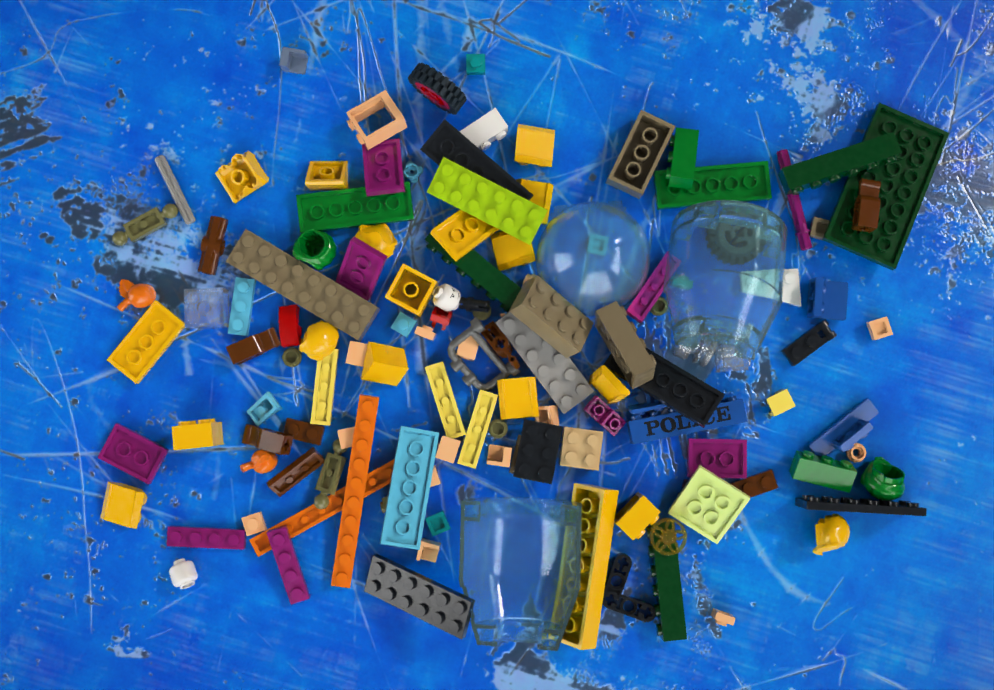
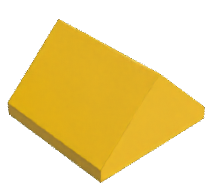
M310 161L305 185L310 191L348 189V161Z
M368 341L361 379L397 386L409 369L405 350Z

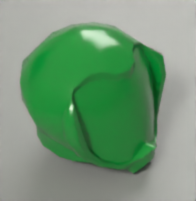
M308 229L295 240L292 251L295 259L307 262L317 270H322L323 267L331 264L335 258L337 247L334 239L326 232Z
M875 457L861 475L860 483L871 496L880 500L891 501L900 498L904 494L905 473L898 467L891 465L883 457Z

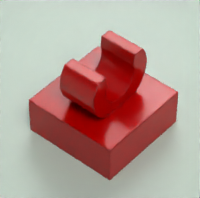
M435 306L430 317V321H433L432 327L434 328L436 323H440L444 331L450 323L453 311L446 312Z

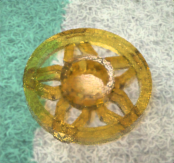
M673 518L658 520L650 530L651 545L657 552L663 555L678 554L687 542V533L684 526ZM666 522L665 529L657 527L659 524ZM670 522H671V524H672V528H671V529L668 528ZM674 523L678 524L681 530H675ZM655 530H661L660 535ZM677 533L683 534L680 537H676ZM653 534L660 538L657 540L656 545L653 540ZM683 539L681 545L678 546V543L676 542V540L679 541V540ZM660 542H663L664 545L658 548ZM671 544H675L676 550L671 547ZM668 545V548L671 550V552L662 551V549L666 548V546Z

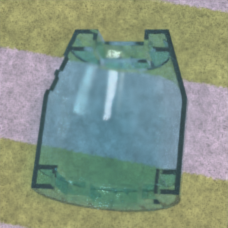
M713 200L691 205L675 216L671 228L663 290L668 301L667 308L670 310L671 326L676 345L695 349L702 339L735 346V357L755 359L782 305L788 230L784 221L778 215L764 207L748 202Z
M481 497L461 500L459 583L464 595L475 600L470 622L477 645L498 646L502 641L537 643L538 650L558 651L581 588V503L533 497Z

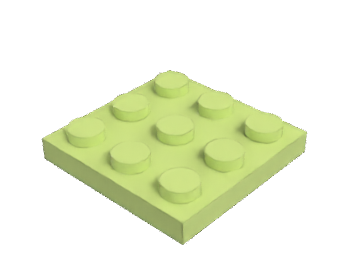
M699 465L668 509V514L718 544L749 502L750 496Z

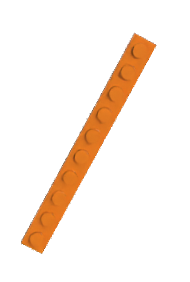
M363 394L359 396L331 586L350 588L379 403V397Z
M394 459L368 473L364 498L390 484ZM346 486L336 491L335 495L330 494L328 496L329 505L327 508L317 509L312 504L268 530L287 525L290 537L293 538L342 511ZM268 530L249 540L258 557L272 550L267 536Z

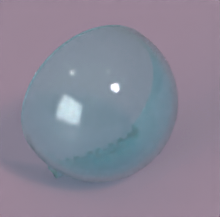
M622 200L608 201V203L598 201L573 204L568 208L567 205L554 206V213L550 214L551 221L542 232L536 250L538 276L585 316H595L596 310L615 301L618 302L619 306L623 307L630 303L645 284L650 269L651 257L649 243L643 229L627 212L626 207H622Z

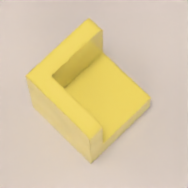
M781 389L775 392L774 395L766 398L771 412H769L770 416H777L796 406L787 389Z

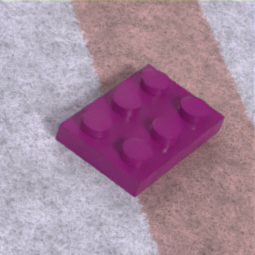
M400 138L385 140L369 150L363 144L366 195L375 196L405 192Z
M353 237L350 240L335 282L368 301L373 294L388 256Z
M116 423L98 458L147 484H151L169 449Z
M688 438L687 477H692L699 465L720 478L747 479V440Z

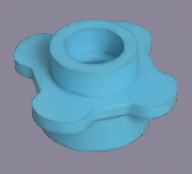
M408 161L403 170L404 178H408L412 183L418 182L419 175L423 173V168L417 166L412 161Z

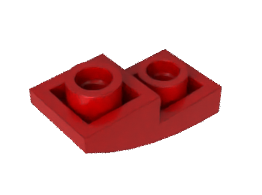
M297 304L279 307V334L283 348L301 344L302 327L298 325L300 307Z

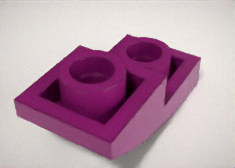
M597 395L583 408L585 412L613 436L626 424V421Z

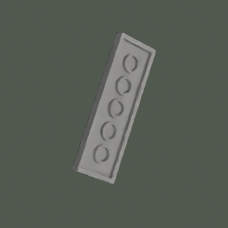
M511 312L506 313L495 322L563 414L594 392L570 357H564Z

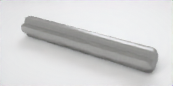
M157 156L154 159L184 222L187 225L194 223L196 219L165 156Z

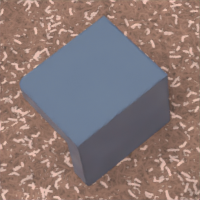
M283 47L279 65L285 72L305 75L309 57L305 50Z

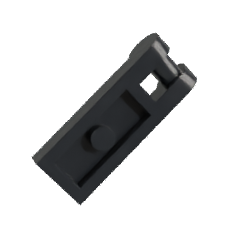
M826 319L781 350L792 366H795L837 336L835 331H831L828 327L829 323ZM820 330L825 334L822 338L817 333Z

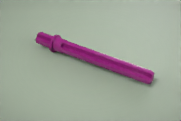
M787 149L776 153L780 170L791 165ZM789 194L787 197L796 229L795 236L798 237L800 249L803 251L811 249L810 230L807 228L799 194Z

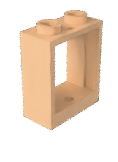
M386 90L346 112L349 118L346 121L352 131L355 130L357 132V140L361 145L365 144L368 150L407 128L404 116ZM386 108L394 121L366 136L358 122Z

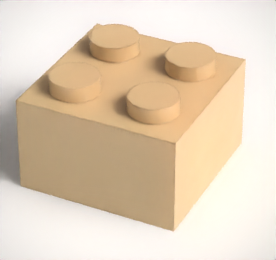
M563 426L559 465L599 471L603 432Z

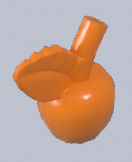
M122 279L119 283L120 295L125 299L117 308L122 312L130 304L136 308H145L156 300V291L149 284L134 285L126 279Z
M262 449L257 450L252 455L251 461L240 465V469L242 472L254 469L255 472L260 474L268 473L277 466L278 457L275 453Z

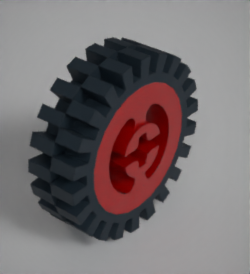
M418 63L408 77L410 84L420 94H423L424 98H428L432 104L434 103L438 108L441 107L443 111H447L449 114L456 115L467 100L466 96H464L465 94L459 87L455 86L454 82H450L448 77H444L441 72H437L435 68L427 64Z

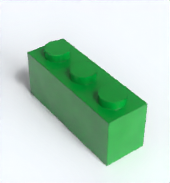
M676 128L675 134L671 135L669 146L672 147V151H669L667 160L671 165L667 167L665 179H669L668 187L692 188L699 130Z
M796 450L789 469L793 479L850 493L857 475V471L851 462L847 460L837 461L827 455L817 456L807 450H803V452Z

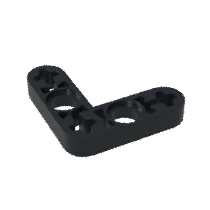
M619 553L613 559L605 583L602 604L610 610L644 622H650L656 616L654 607L650 603L622 594L632 561L627 554ZM623 557H625L627 565H623L621 569L622 572H625L624 575L614 571L615 568L619 570L620 564L618 559L622 560ZM613 576L621 577L620 585L614 586L611 584ZM612 594L613 599L619 601V597H622L619 602V608H617L618 604L611 601L610 604H607L605 597H609ZM625 601L633 602V608L630 611L623 609ZM637 604H640L639 608L646 610L648 607L651 614H647L644 617V614L637 610Z

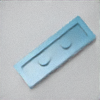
M240 277L235 279L228 334L249 336L256 287L255 279Z

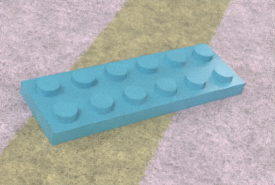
M400 426L380 544L420 550L439 432Z

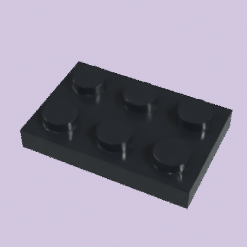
M524 419L513 477L552 484L562 426Z

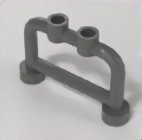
M477 317L470 321L471 326L449 343L447 351L452 360L450 366L455 372L460 370L464 374L462 380L467 386L472 384L478 390L488 391L497 385V380L506 379L511 374L516 376L521 372L519 368L517 370L514 369L510 362L504 364L484 340L480 333L485 330V327ZM470 336L473 337L501 371L488 383H481L464 361L456 355L455 348Z

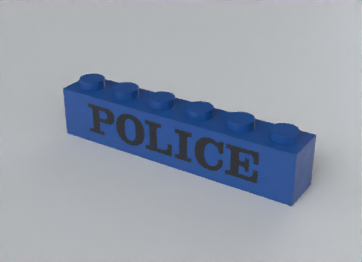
M736 396L726 397L725 402H720L704 428L673 409H668L669 413L661 414V411L651 412L649 417L642 418V415L631 416V420L626 421L631 444L748 422L743 399H737Z

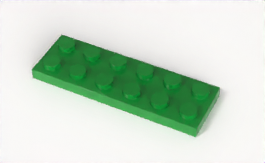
M768 161L695 167L694 181L691 189L668 187L669 179H665L666 170H658L653 173L657 210L772 199Z
M404 182L405 192L367 196L365 187L296 195L300 233L302 234L308 229L329 231L354 228L360 225L414 220L410 182Z

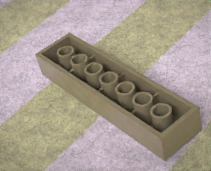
M245 229L226 260L230 265L360 342L380 311V308L247 229Z

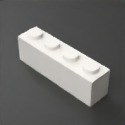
M494 108L459 132L480 150L484 151L491 146L493 141L496 139L499 141L507 135L508 125L497 109Z

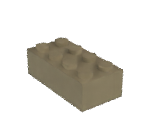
M641 110L606 184L640 199L676 126Z
M538 275L523 284L509 312L566 358L581 352L594 322Z
M615 301L596 310L595 327L633 390L653 379L657 363L654 356L648 354L644 340L637 336V329L634 323L628 321L625 308L619 306L618 302Z

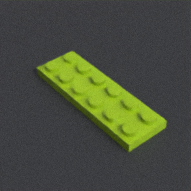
M443 157L427 190V193L531 245L548 211Z

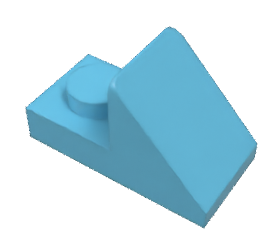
M268 391L247 410V413L258 427L283 408L272 393Z

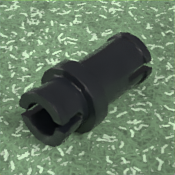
M474 297L460 298L459 303L462 305H459V308L466 309L467 312L479 311L488 313L490 307L487 306L490 305V301L476 300Z

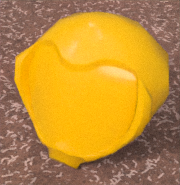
M385 223L360 225L358 232L354 236L388 256L387 258L393 255L395 246L398 244L389 226Z
M323 320L310 325L303 339H301L300 352H304L311 359L322 361L337 346L339 339L338 328Z
M839 514L826 515L825 518H819L818 524L815 525L817 546L813 548L812 552L822 555V552L836 550L846 545L850 537V527L843 517Z

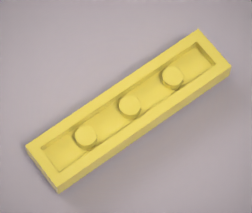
M334 349L322 361H317L310 424L331 425L339 349Z
M444 362L426 366L425 370L446 436L454 439L466 435Z
M484 390L479 391L457 462L458 464L476 469L498 398L497 394Z

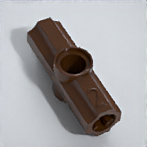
M211 216L207 234L201 242L202 255L198 272L216 275L219 258L225 250L224 237L228 225L227 219Z

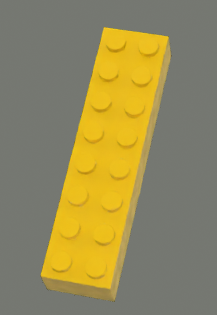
M574 483L551 639L579 650L595 649L597 644L619 491L590 484Z

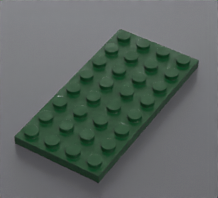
M879 103L876 105L862 142L894 132L902 153L893 164L885 165L884 163L878 165L879 167L872 171L863 170L856 176H847L822 240L890 270H894L897 267L949 133ZM862 178L881 182L878 227L871 233L852 230L854 205L859 192V181Z

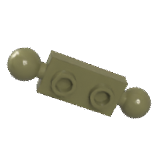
M169 203L163 207L162 211L158 207L147 211L123 224L126 231H116L112 235L113 243L117 246H123L128 242V238H130L131 242H137L168 225L165 218H175L178 215V208L174 204Z
M339 438L333 442L334 454L327 452L315 488L321 491L314 498V505L317 509L322 510L328 507V493L335 495L347 459L341 455L348 448L341 449Z

